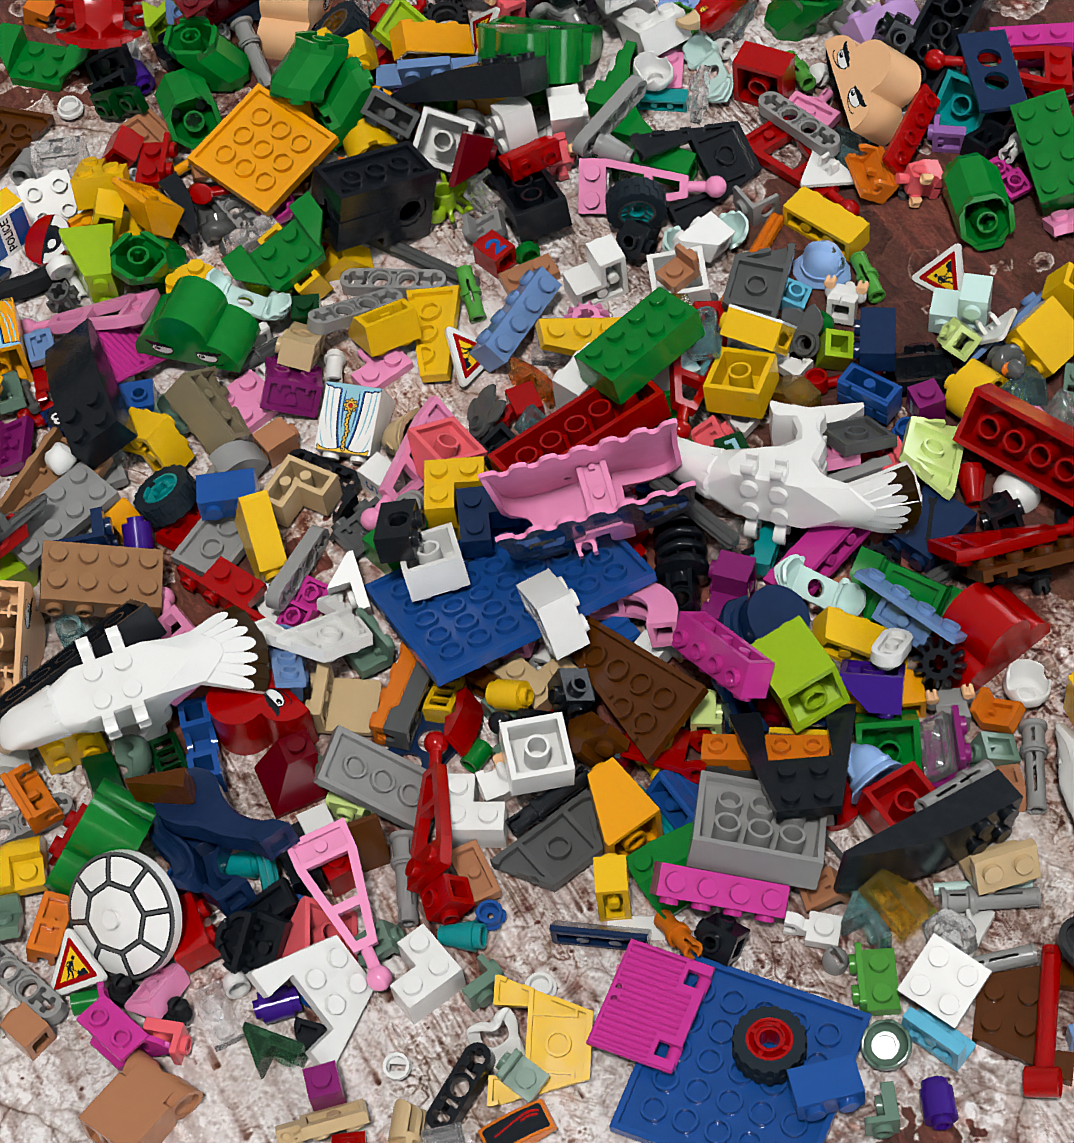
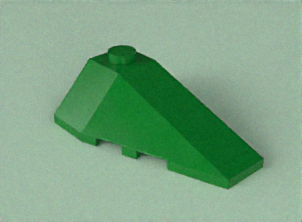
M692 822L648 842L626 857L627 867L638 886L657 913L664 919L666 917L662 914L661 910H670L673 916L691 906V902L679 900L678 906L658 902V895L649 893L654 863L659 861L686 866Z

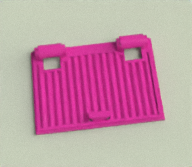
M144 325L134 329L124 327L96 331L117 384L140 372H146L154 368L156 364L167 359L137 353L135 343Z
M631 938L586 1044L672 1074L683 1052L684 1043L701 1002L704 1001L712 982L715 967ZM689 972L699 977L695 988L684 984ZM659 1042L669 1045L665 1058L654 1055Z

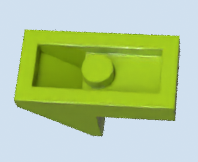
M165 0L158 8L142 1L145 27L150 44L152 45L154 42L158 43L157 36L164 32L166 27L171 24H167Z

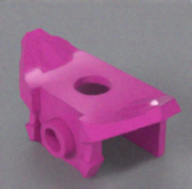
M104 981L96 982L99 998L76 1018V1021L92 1035L90 1041L92 1047L120 1071H123L129 1055L137 1048H140L151 1057L169 1054L170 1042L147 1034L110 1000Z

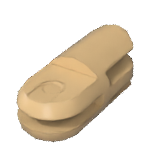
M404 1099L396 1100L392 1112L388 1143H422L427 1111Z

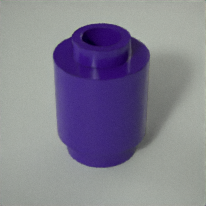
M133 58L137 69L134 86H138L143 95L148 94L155 85V79L142 61Z
M144 516L126 518L127 523L121 525L124 547L154 549L151 521H145Z
M287 984L281 985L267 998H263L257 992V1000L252 1001L256 1019L263 1018L265 1025L296 1016L295 1012L303 1010L298 990L294 985L290 987Z
M932 1076L922 1080L919 1097L925 1125L933 1127L936 1131L950 1129L953 1127V1123L959 1119L953 1086L948 1083V1079L944 1076Z

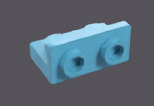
M910 1006L902 1016V1026L908 1030L912 1041L956 1072L976 1048L975 1042L923 1007H920L917 1011Z

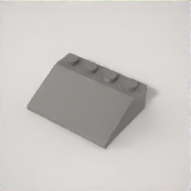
M701 770L686 866L816 890L824 864L827 815L776 820L761 790L759 780Z

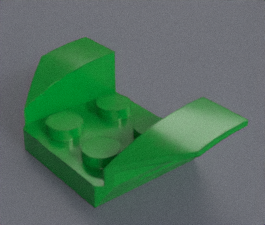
M4 22L0 25V58L13 85L60 92L69 73L87 60L91 51L90 48H78V45L73 44L65 47L29 41L22 25Z
M309 191L289 205L296 218L252 253H249L240 244L221 259L235 280L268 286L274 291L285 293L326 260L324 248L321 245L323 210Z
M861 546L849 573L852 583L858 584L866 593V605L862 611L864 618L881 626L883 625L871 618L882 596L854 577L857 570L875 568L885 574L887 581L909 590L910 596L918 602L923 601L935 608V613L940 617H943L951 602L963 591L950 584L946 586L887 560V556L864 546Z

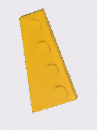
M459 285L406 290L408 301L416 307L422 337L416 339L415 343L419 374L423 383L450 381L453 360L444 330L449 326L457 329L461 303L459 295L461 289Z
M621 317L538 319L535 327L540 349L573 356L576 351L581 350L588 342L591 343Z

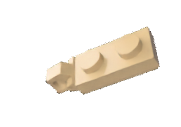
M362 1098L299 1115V1120L275 1126L278 1143H300L308 1139L315 1141L323 1140L329 1137L331 1133L341 1130L347 1132L356 1131L362 1128L364 1124L370 1123L365 1099L363 1100Z

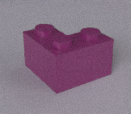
M721 549L717 560H712L709 567L708 577L712 578L709 589L711 596L709 602H703L701 611L707 612L718 620L721 610L727 601L744 595L750 597L757 591L756 558Z

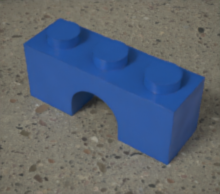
M206 696L182 701L177 705L180 727L188 750V754H186L188 768L198 767L209 770L215 775L223 791L228 792L218 736L207 709Z

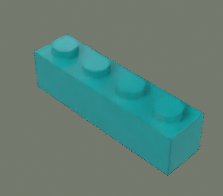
M669 88L661 91L646 90L645 95L637 103L636 108L637 110L687 113L689 91L688 89Z
M763 520L764 526L759 529V540H756L754 543V555L751 554L750 556L756 558L757 575L766 576L768 571L774 567L781 545L773 543L772 540L775 524Z

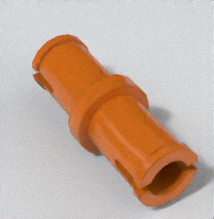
M661 910L666 919L657 913L654 917V925L664 933L668 944L671 947L678 948L684 957L692 960L695 959L690 950L699 957L703 946L691 935L690 928L684 922H679L670 910Z

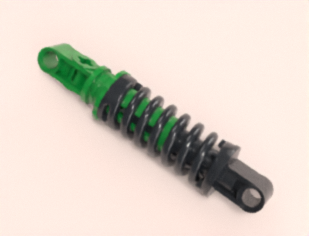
M670 390L664 391L672 415L666 420L676 418L677 411L671 409ZM690 435V437L687 440L694 442L692 440V436ZM670 474L666 475V476H667L670 480H672L675 484H677L678 486L681 485V483L675 481V480L670 476ZM695 492V499L703 505L705 498ZM682 513L673 519L655 526L653 529L656 583L664 586L674 595L679 612L701 611L700 587L710 579L708 577L710 565L706 559L708 548L705 545L707 535L702 527Z

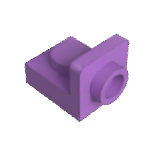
M935 114L934 124H929L927 140L932 141V152L960 154L967 127L940 125L941 114Z

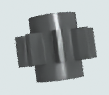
M66 280L62 283H52L48 292H45L49 300L46 302V305L50 311L55 310L57 314L73 310L77 304L81 303L77 298L80 292L75 285L70 286Z

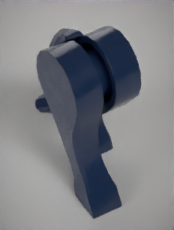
M777 584L766 585L755 591L750 597L744 595L727 601L721 610L718 621L743 640L752 644L758 638L764 637L779 628L783 623L799 615L808 628L811 619L808 607L801 596L792 589ZM712 678L713 688L717 690L722 699L721 710L725 718V733L735 734L733 728L731 729L729 726V715L758 711L752 700L745 702L734 698L732 692L725 687L717 685L716 680ZM761 716L764 734H767L769 728ZM823 717L805 729L827 730L825 718Z
M187 768L188 773L197 786L195 803L188 805L153 803L157 814L149 828L150 841L159 855L172 868L174 876L169 878L175 889L188 890L193 893L202 892L208 903L216 906L222 914L228 917L257 899L254 890L246 878L224 874V869L233 849L255 852L265 859L272 861L297 844L300 839L289 822L277 819L259 820L239 814L232 808L213 773L204 768Z

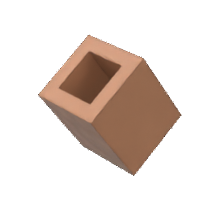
M280 416L252 434L254 443L269 460V465L272 468L281 464L292 450L300 449L298 442L300 434L292 423L287 424Z
M24 1002L17 1008L11 1009L0 1023V1028L5 1036L32 1061L57 1038L50 1025Z

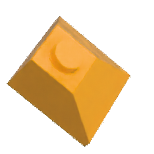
M113 176L111 181L136 223L157 238L163 236L172 239L185 209L152 186Z

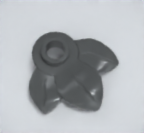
M814 304L810 305L804 313L794 308L784 307L781 320L797 326L789 352H795L802 358L815 356L821 347L819 334L824 326L821 311ZM807 338L811 341L809 349L804 347V341Z
M490 384L483 388L478 398H474L468 407L469 433L474 438L483 439L495 427V422L501 417L507 402L505 400L496 401L495 384Z

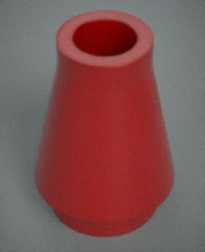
M967 462L960 465L957 479L965 500V506L970 509L980 508L979 502L983 500L986 471L982 468V464L978 462Z

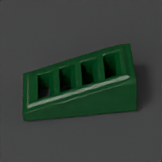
M174 731L147 741L153 754V763L157 772L172 770L179 766L188 768L186 758ZM169 742H172V743H173V744H171V745H169V746H166V747H164V748H161V749L155 751V748H157V747H159V746H162V745L167 744V743H169ZM172 750L176 751L162 758H158V756L170 752ZM176 758H179V760H177V761H175V762H172V763H170V764H168V765H165V766H163V767L161 766L162 764H164V763H166V762H169V761H171V760H174V759H176Z

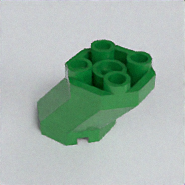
M773 0L767 6L764 27L768 31L770 29L777 40L799 42L804 39L805 34L809 32L810 35L816 33L818 23L840 7L843 0Z
M193 16L189 20L182 17L179 19L177 26L173 27V24L166 27L163 40L165 51L187 69L205 78L210 91H239L244 88L245 82L250 79L252 69L247 55L236 44L220 34L218 28L214 24L212 26L205 16Z
M311 30L295 32L294 43L271 75L269 95L277 98H289L288 102L294 105H304L305 101L322 103L325 88L348 56V39L332 33H325L324 36L317 35V31Z
M352 56L343 61L325 89L323 102H312L310 105L316 122L338 136L339 143L333 148L334 152L344 148L342 142L346 135L363 118L364 114L360 113L372 90L371 84L374 83L371 73L368 69L363 70L357 56Z
M186 68L164 74L154 94L160 113L168 131L171 133L172 140L194 150L222 121L217 104L213 99L205 78Z
M978 152L956 156L945 166L941 180L943 197L947 200L958 236L978 251L1001 247L1006 241L1005 237L1008 233L1011 234L1016 225L1014 206L1010 203L1000 171L996 165Z
M148 231L140 232V235L132 236V233H124L110 247L112 274L128 285H142L148 290L158 288L160 294L167 293L166 276L173 273L178 267L187 264L186 250L169 238H157Z

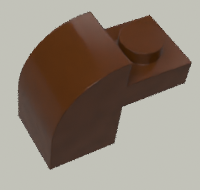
M593 711L570 719L566 730L572 755L589 769H592L600 762H604L605 758L628 751L630 740L610 723L602 720Z

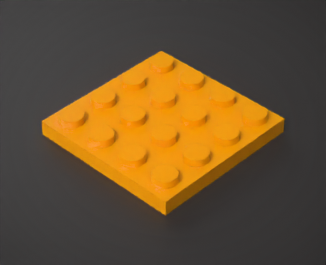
M258 83L193 150L187 159L189 164L269 218L313 171V167L317 166L339 143L338 136L283 99L270 96V91Z

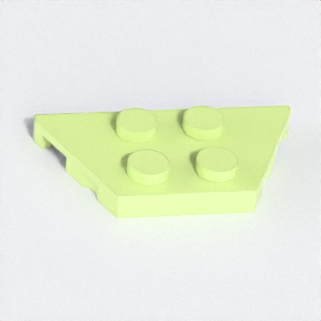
M911 416L906 426L898 460L900 462L907 461L918 477L942 497L950 501L955 493L964 446L952 440L958 426L945 425L944 419H926L924 417Z

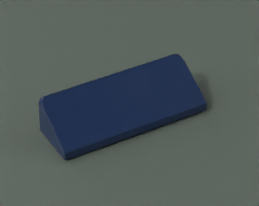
M559 920L550 924L549 928L554 944L626 950L631 938L650 945L652 934L651 929Z

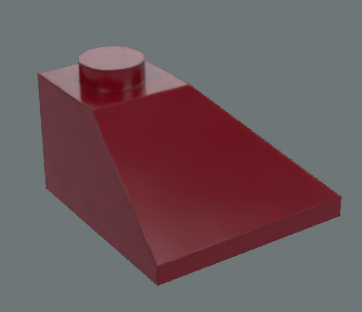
M462 129L449 179V187H456L485 168L489 160L494 161L498 145L493 144L494 137Z
M306 728L277 740L254 767L276 819L326 799L329 790L318 787V784L313 782L315 766L318 763V753Z

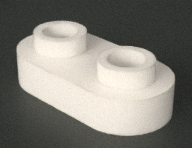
M900 628L884 630L871 647L870 661L877 668L886 671L900 666L912 649L913 635L909 631Z

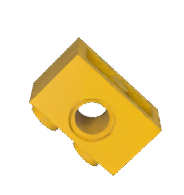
M607 853L601 857H593L595 895L600 922L632 919L630 881L626 855Z

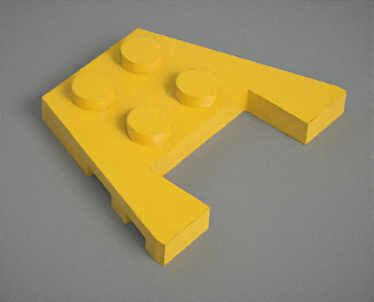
M495 975L494 1007L528 1008L525 1057L550 1075V1079L538 1095L590 1081L592 1046L586 1044V1041L593 1027L594 1012L556 996L535 990L533 987L512 981L502 975ZM488 1076V1108L523 1100L500 1082L496 1076Z

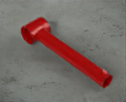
M1055 944L1042 946L1034 1065L1025 1066L1023 1070V1092L1025 1097L1061 1098L1063 1091L1062 1069L1060 1066H1054L1062 952L1059 946Z

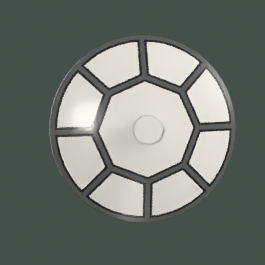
M118 849L93 857L77 873L69 894L68 914L70 926L107 975L113 977L116 974L123 973L125 976H130L132 980L153 974L163 968L174 955L182 933L180 900L172 881L165 871L155 861L142 853Z

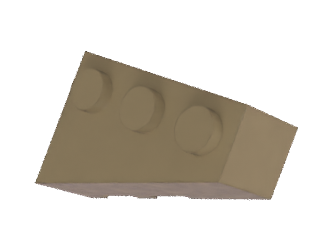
M216 366L182 373L164 394L172 410L179 414L187 424L188 430L199 439L209 455L225 443L235 440L246 441L251 435L238 408L230 405L226 397L229 394L227 387L220 386L216 375L219 373Z

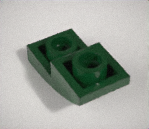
M138 86L113 88L92 94L89 97L96 113L101 119H120L125 113L144 114L149 109Z
M111 751L80 759L88 789L90 788L92 797L104 777L124 787Z

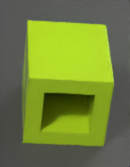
M826 328L820 336L821 347L816 355V368L844 371L853 360L854 332Z

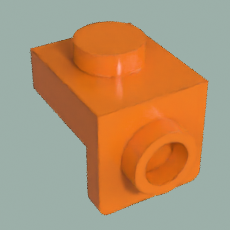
M981 687L970 707V712L981 730L1014 734L1026 711L1021 701L994 698L988 687Z

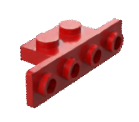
M926 83L920 85L882 157V162L894 175L905 172L940 104V99Z
M222 556L215 561L202 577L181 564L176 568L180 576V584L191 593L196 591L201 594L202 598L211 606H216L217 604L225 610L234 605L242 611L245 610L249 618L254 622L266 618L252 609L268 590L266 584Z

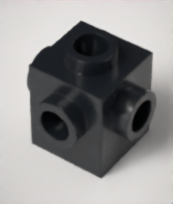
M886 11L884 17L877 22L872 39L880 40L904 54L907 47L913 44L917 29L910 23L912 19L901 12H897L894 15Z
M626 218L623 227L619 229L616 235L617 244L624 253L626 260L638 263L639 260H647L646 255L654 254L657 249V238L661 228L639 218Z
M1007 490L993 493L988 498L979 502L983 513L978 516L985 531L1025 526L1022 515H1025L1024 508L1018 498L1013 499Z
M558 668L547 683L548 700L553 706L554 713L562 712L563 716H568V718L572 719L585 714L595 702L596 692L594 687L591 686L587 668Z
M715 912L699 921L695 928L694 936L697 937L696 940L703 946L702 956L704 958L719 962L727 967L740 958L750 929L737 923L736 919L731 915Z

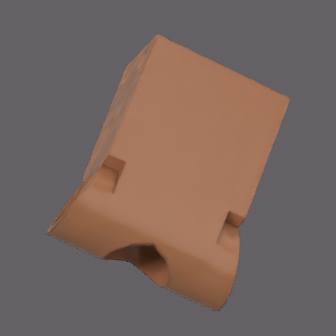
M137 1048L129 1055L122 1073L119 1072L78 1118L86 1136L94 1143H162L174 1129L177 1121L185 1118L198 1107L202 1101L203 1093L180 1076L164 1072L157 1060L140 1048Z

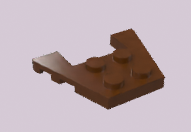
M1068 961L1061 962L1060 990L1074 992V968ZM1041 965L996 972L990 975L976 998L972 1034L973 1042L1011 1061L1016 1059L1029 1066L1034 1065ZM1056 1050L1054 1066L1061 1067L1063 1084L1072 1086L1074 1052Z

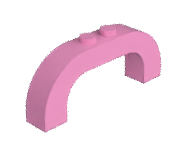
M654 582L592 612L589 616L595 620H605L611 616L642 619L646 621L651 646L655 648L672 645L673 633L676 629L680 612L674 595L664 586ZM535 641L502 656V660L509 659L515 653H518L522 658L532 657Z

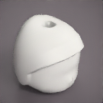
M56 442L45 453L44 460L47 467L59 476L64 475L77 463V458L72 455L70 448L61 442Z

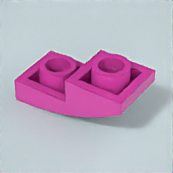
M999 155L989 160L998 167L1010 202L1034 189L1032 183L1019 167L1013 169L1010 164L1005 163L1006 159L1000 160Z
M307 575L294 600H291L286 609L281 611L276 624L295 627L318 618L322 612L317 610V599L329 595L327 592L328 585Z

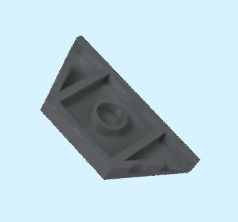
M788 243L787 248L773 251L768 247L759 249L756 252L735 254L722 299V308L728 310L729 304L777 319L796 251V243Z
M587 789L583 790L544 821L490 859L491 866L498 871L555 892L592 864L593 857L604 855L589 791Z

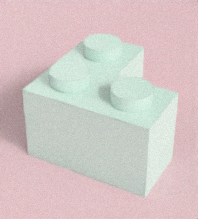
M964 273L961 291L935 287L929 311L928 332L939 334L942 326L949 322L953 316L971 327L976 333L980 331L976 326V320L982 322L984 327L987 326L990 319L988 312L991 311L993 276Z

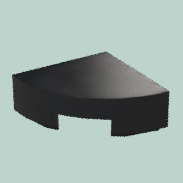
M348 489L341 496L340 500L342 503L338 511H333V523L343 516L348 519L355 514L353 508L359 504L357 494L353 490Z
M296 1017L294 1021L295 1037L299 1047L305 1053L327 1031V1028L324 1024Z

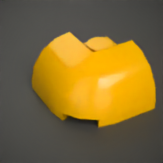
M43 835L10 841L0 846V895L18 893L20 898L22 895L49 890L43 886L47 880V869L49 868L47 841Z

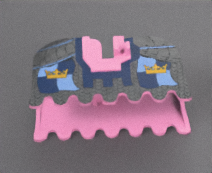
M672 418L663 421L654 429H647L646 427L634 429L628 436L623 438L616 436L606 437L594 446L577 445L563 455H557L556 453L541 456L535 463L518 462L512 464L508 470L503 472L491 470L478 474L480 482L501 515L511 519H525L533 525L522 534L502 533L495 537L496 543L504 548L513 559L521 561L551 558L575 550L578 551L581 560L584 559L583 548L585 551L593 549L594 555L599 554L596 541L598 536L610 533L613 540L634 537L637 533L658 526L695 505V481L683 483L677 489L670 492L665 490L654 491L642 500L626 499L623 491L625 487L646 483L666 476L681 465L682 460L677 440V419Z

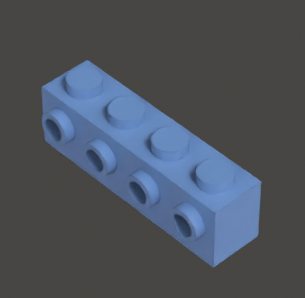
M543 266L533 272L528 270L520 277L518 287L508 294L504 300L505 305L491 317L489 327L484 329L475 341L477 343L469 354L489 373L506 364L562 286Z

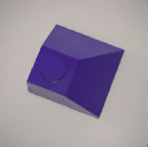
M842 660L839 674L845 687L869 713H876V717L883 719L895 718V715H901L906 664L902 663L893 670L886 671L877 668L871 661Z

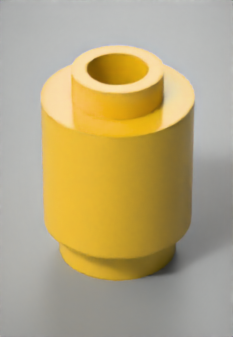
M496 679L487 685L485 698L487 704L493 706L496 710L518 711L519 708H529L534 701V691L526 680Z

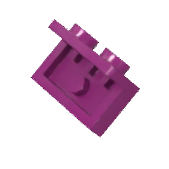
M28 415L7 424L0 420V476L2 477L22 470L27 458L31 455L34 420Z

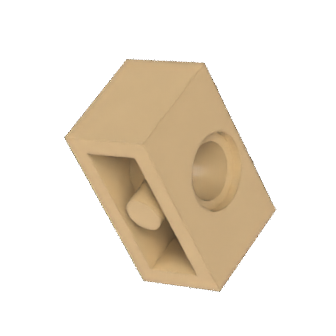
M294 321L289 329L285 328L282 337L279 336L275 345V353L278 354L277 364L310 372L322 355L326 334H313L308 331L307 324Z

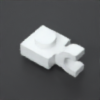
M810 910L809 919H805L798 913L786 911L783 934L805 936L804 946L826 950L832 946L838 947L843 916Z

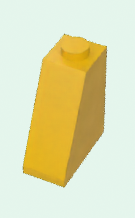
M263 490L238 497L235 526L255 577L264 583L271 584L287 561L268 492Z

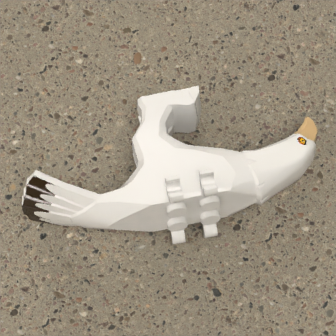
M770 401L769 430L771 447L725 450L724 448H715L692 442L677 435L682 463L675 471L670 473V476L681 484L695 481V492L709 500L712 499L734 514L746 517L744 537L756 539L757 528L762 527V520L775 524L772 540L773 543L780 545L786 544V534L791 533V526L801 529L822 526L855 527L879 533L908 534L910 531H914L915 525L918 523L922 513L920 485L915 471L907 461L849 483L827 477V436L823 435L827 429L826 415L822 410Z
M233 605L211 616L190 632L171 638L143 641L125 647L117 625L105 629L113 653L97 659L87 636L77 639L75 643L83 664L68 669L51 686L46 685L31 697L12 707L0 719V753L8 755L15 750L33 749L76 733L105 731L115 756V739L123 737L122 735L135 734L144 737L146 741H150L167 734L166 722L173 713L170 703L183 693L200 685L265 694L270 680L268 646L265 637L255 622L249 618L245 610L242 611Z

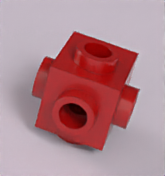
M442 873L420 892L427 921L438 922L443 925L454 924L475 906L468 877Z

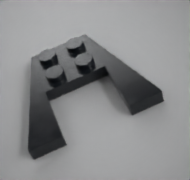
M738 121L706 124L704 127L691 128V126L680 127L679 130L665 131V129L655 130L645 134L633 133L630 136L632 145L641 162L689 144L692 152L696 153V160L706 180L711 176H720L726 182L727 189L721 197L713 198L706 192H703L667 207V215L673 228L679 225L682 230H685L696 217H702L732 194L733 186L741 187L762 169Z
M856 703L845 704L824 717L831 751L829 756L768 761L761 712L729 715V726L731 729L733 728L737 736V742L742 752H745L750 762V768L753 774L757 776L761 784V790L776 820L842 814L856 717Z

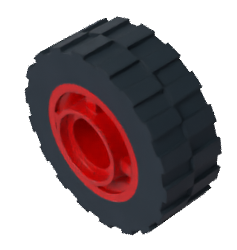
M766 1005L760 1006L758 1009L753 1008L745 1016L742 1015L739 1018L738 1024L734 1026L732 1036V1056L736 1067L743 1072V1076L754 1080L758 1084L773 1085L775 1083H786L787 1069L803 1066L804 1060L806 1061L807 1057L806 1029L804 1025H801L800 1019L792 1015L791 1011L787 1009H780L779 1006L766 1007ZM771 1042L776 1044L777 1046L774 1048H766L763 1046V1044Z

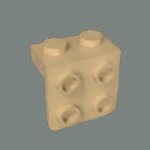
M318 661L316 673H311L310 676L311 699H307L305 702V706L310 710L316 733L332 734L334 728L340 725L360 736L373 735L372 730L369 729L371 714L377 712L380 705L381 682L368 679L334 678L330 662L322 663Z
M1032 838L1022 841L1009 840L986 847L982 853L970 855L958 862L959 867L979 896L995 893L1000 889L1013 885L1025 884L1030 880L1041 877L1037 844Z

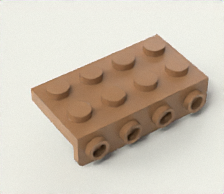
M52 427L48 434L43 436L40 445L33 455L27 458L25 466L18 476L12 479L8 490L0 499V512L3 515L17 511L61 477L51 471L44 460L45 453L56 442H61L69 447L66 437H63L59 428ZM112 456L93 470L101 478H103L114 462Z
M43 540L38 611L50 616L68 614L76 615L79 618H90L92 616L106 617L126 601L133 599L147 603L154 615L159 618L162 609L163 550Z

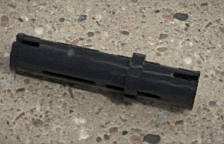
M581 765L575 770L574 785L549 789L536 799L531 798L526 802L528 805L505 820L509 830L518 837L531 825L538 821H544L547 818L546 815L589 785L588 770H585L584 766Z

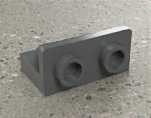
M377 496L370 501L365 498L353 508L355 514L348 519L343 516L331 526L333 532L329 540L332 543L336 540L346 553L353 550L355 559L360 557L365 552L362 538L370 532L362 527L360 522L361 514L368 508H374L380 499Z

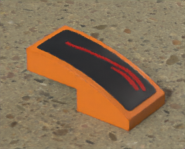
M538 1099L499 1117L478 1130V1133L483 1143H537L558 1128L545 1101Z

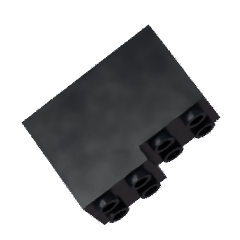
M409 140L313 167L311 195L323 210L321 235L336 252L375 240H378L382 246H387L430 233L438 171Z

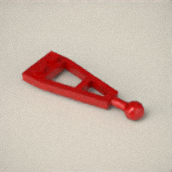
M1051 45L1011 47L1015 60L1042 59L1043 77L1019 72L1023 87L1051 92L1064 88L1065 93H1071L1073 86L1071 47ZM932 49L924 57V63L929 70L938 71L944 66L961 67V73L968 75L962 56L945 55L939 49ZM982 53L977 57L979 62L996 61L997 65L1001 62L1000 58L993 53ZM993 75L986 78L990 80L1008 83L1001 76Z
M770 121L745 135L760 165L799 189L801 188L800 182L812 153L810 148ZM792 139L808 160L794 170L769 155ZM839 186L809 188L858 216L860 211L858 203L852 199H844L838 193Z
M703 323L705 336L689 349L712 358L704 376L682 368L681 356L669 365L671 409L677 411V435L684 439H688L691 435V426L687 422L688 416L693 417L704 397L703 385L720 346L726 347L728 337L720 335V330ZM682 384L697 389L691 401L683 398Z
M1074 516L1070 517L1066 523L1052 526L1038 524L928 539V552L940 556L941 560L954 562L955 566H970L974 560L985 559L1056 541L1059 536L1069 535L1074 537Z
M432 731L424 739V748L429 753V767L422 775L410 849L411 859L408 861L405 869L407 890L417 894L451 866L452 828L447 766L441 764L442 754L448 749L449 742L441 731ZM435 817L436 839L427 844L430 822Z

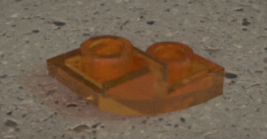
M515 357L509 359L510 372H508V376L512 385L517 386L531 380L541 401L543 400L549 409L556 407L552 380L538 368Z

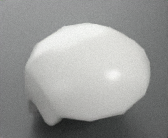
M653 50L639 53L634 58L633 75L647 81V90L661 91L673 81L674 67L666 56L659 58Z
M1009 471L999 475L993 484V493L1007 490L1013 499L1018 498L1025 513L1035 509L1041 500L1038 487Z
M1017 659L1010 663L1003 679V689L1010 700L1021 701L1025 708L1040 706L1048 700L1052 680H1047L1045 677L1044 666L1041 663L1030 659Z

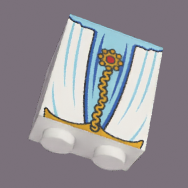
M327 381L314 449L321 453L322 457L332 461H339L340 457L350 458L352 463L363 465L376 452H380L382 433L390 422L395 401L381 388Z

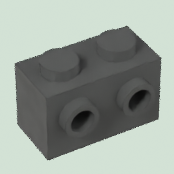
M372 88L360 113L366 115L365 121L376 127H379L380 124L390 129L389 134L402 141L404 137L407 139L412 138L422 115L421 112L377 88Z

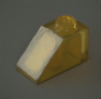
M785 375L779 379L770 401L804 407L822 406V393L803 375Z
M885 869L879 870L858 889L901 941L938 912L917 885Z

